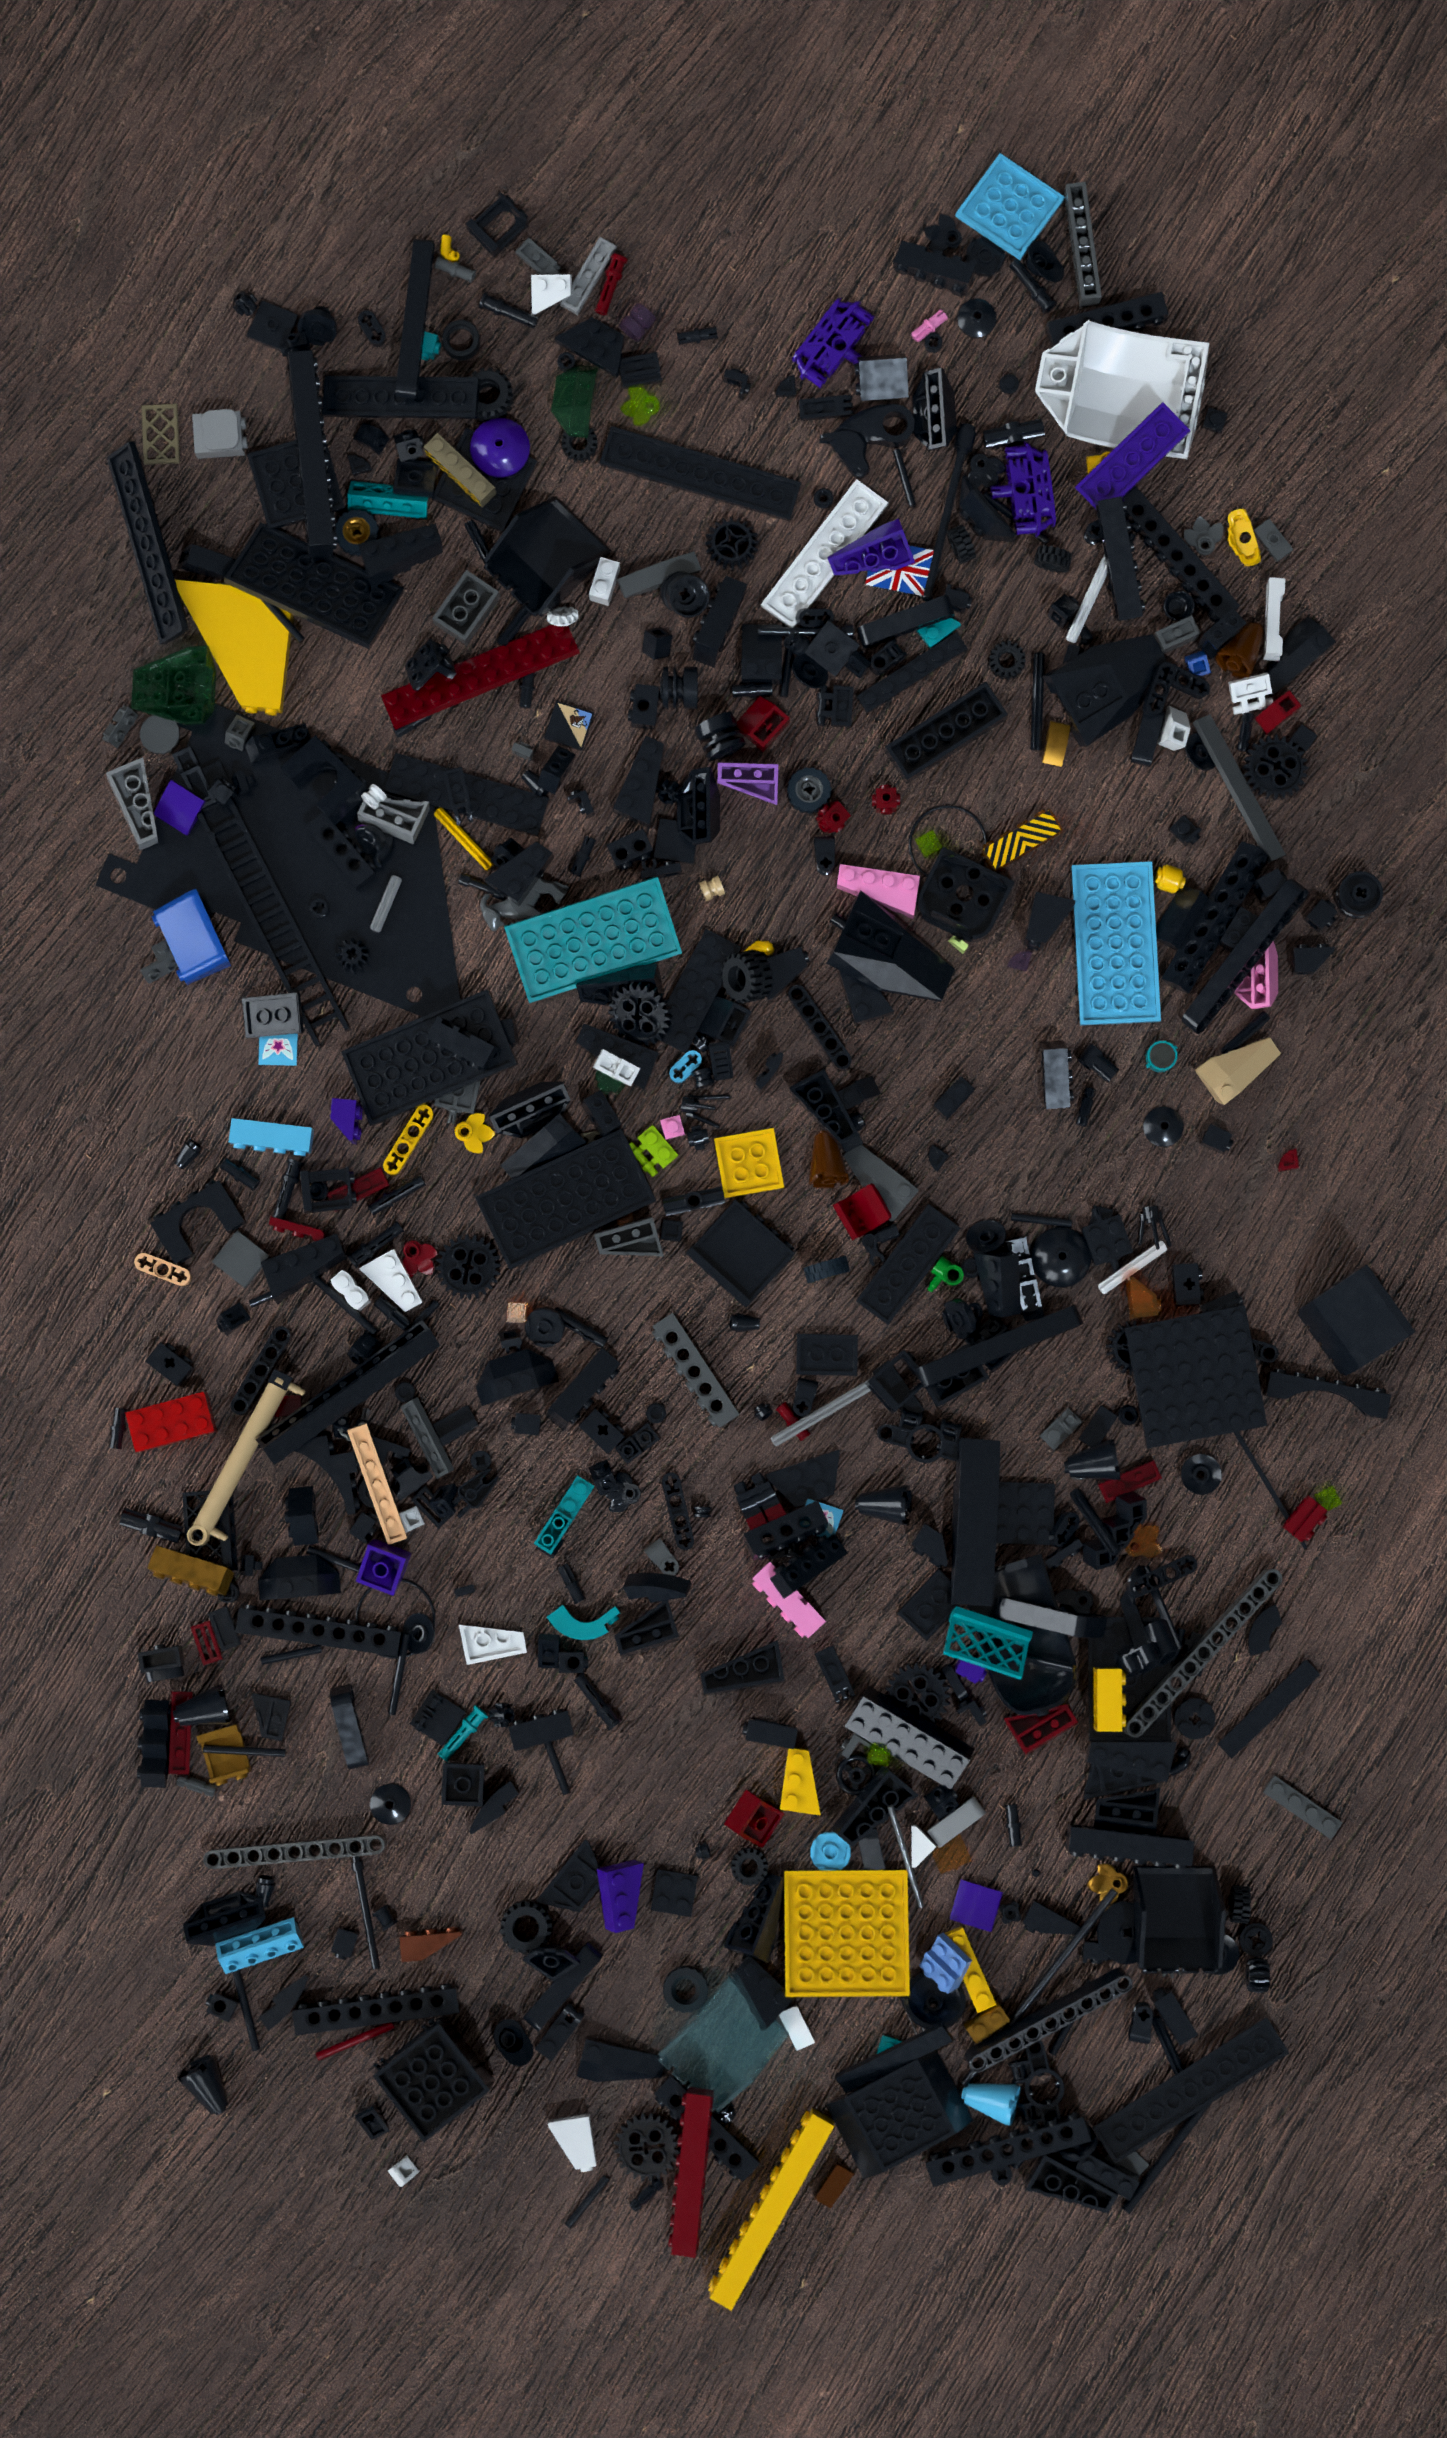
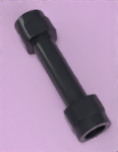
M461 873L458 884L467 888L471 886L494 895L493 897L498 900H504L505 896L489 885L472 879V876L469 874Z

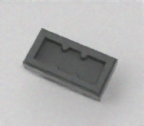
M1270 519L1254 529L1255 536L1276 563L1294 550Z

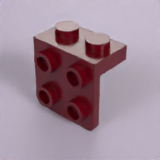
M873 1183L868 1184L850 1197L833 1205L852 1241L869 1233L892 1217Z

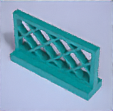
M956 1606L949 1616L948 1622L950 1623L943 1654L1021 1679L1029 1641L1032 1639L1033 1632ZM954 1625L962 1626L965 1633L958 1635ZM975 1631L980 1632L985 1639L978 1642L972 1633ZM968 1635L973 1645L966 1648L961 1638ZM998 1638L1004 1645L997 1648L991 1639ZM957 1641L962 1650L958 1652L951 1650L950 1644ZM985 1642H987L993 1650L987 1654H985V1652L980 1646ZM1011 1645L1022 1646V1652L1016 1655ZM976 1647L981 1657H972L969 1650ZM1005 1648L1012 1656L1007 1660H1004L999 1652ZM995 1654L1000 1663L997 1665L993 1664L988 1657ZM1014 1660L1019 1667L1018 1672L1011 1670L1007 1663Z

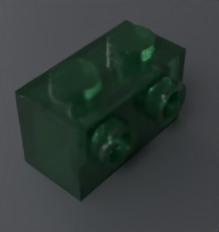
M598 1070L595 1073L598 1089L606 1095L610 1093L617 1098L626 1084Z

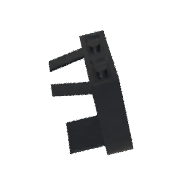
M942 847L919 893L917 910L921 918L929 924L964 941L978 942L986 938L991 932L1015 881ZM971 870H976L979 873V878L972 879L968 873ZM944 879H948L952 882V887L945 888L941 882ZM963 885L969 886L973 891L972 899L966 902L960 901L956 896V890ZM978 898H987L988 905H980L978 903ZM959 906L962 910L961 914H953L951 907Z

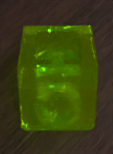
M872 1743L867 1761L869 1764L889 1766L890 1754Z

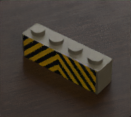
M438 433L424 446L425 454L482 508L496 495L495 487Z

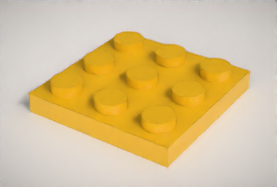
M774 1128L714 1138L724 1198L784 1188Z

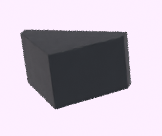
M377 2102L358 2110L355 2114L356 2120L371 2140L390 2131Z

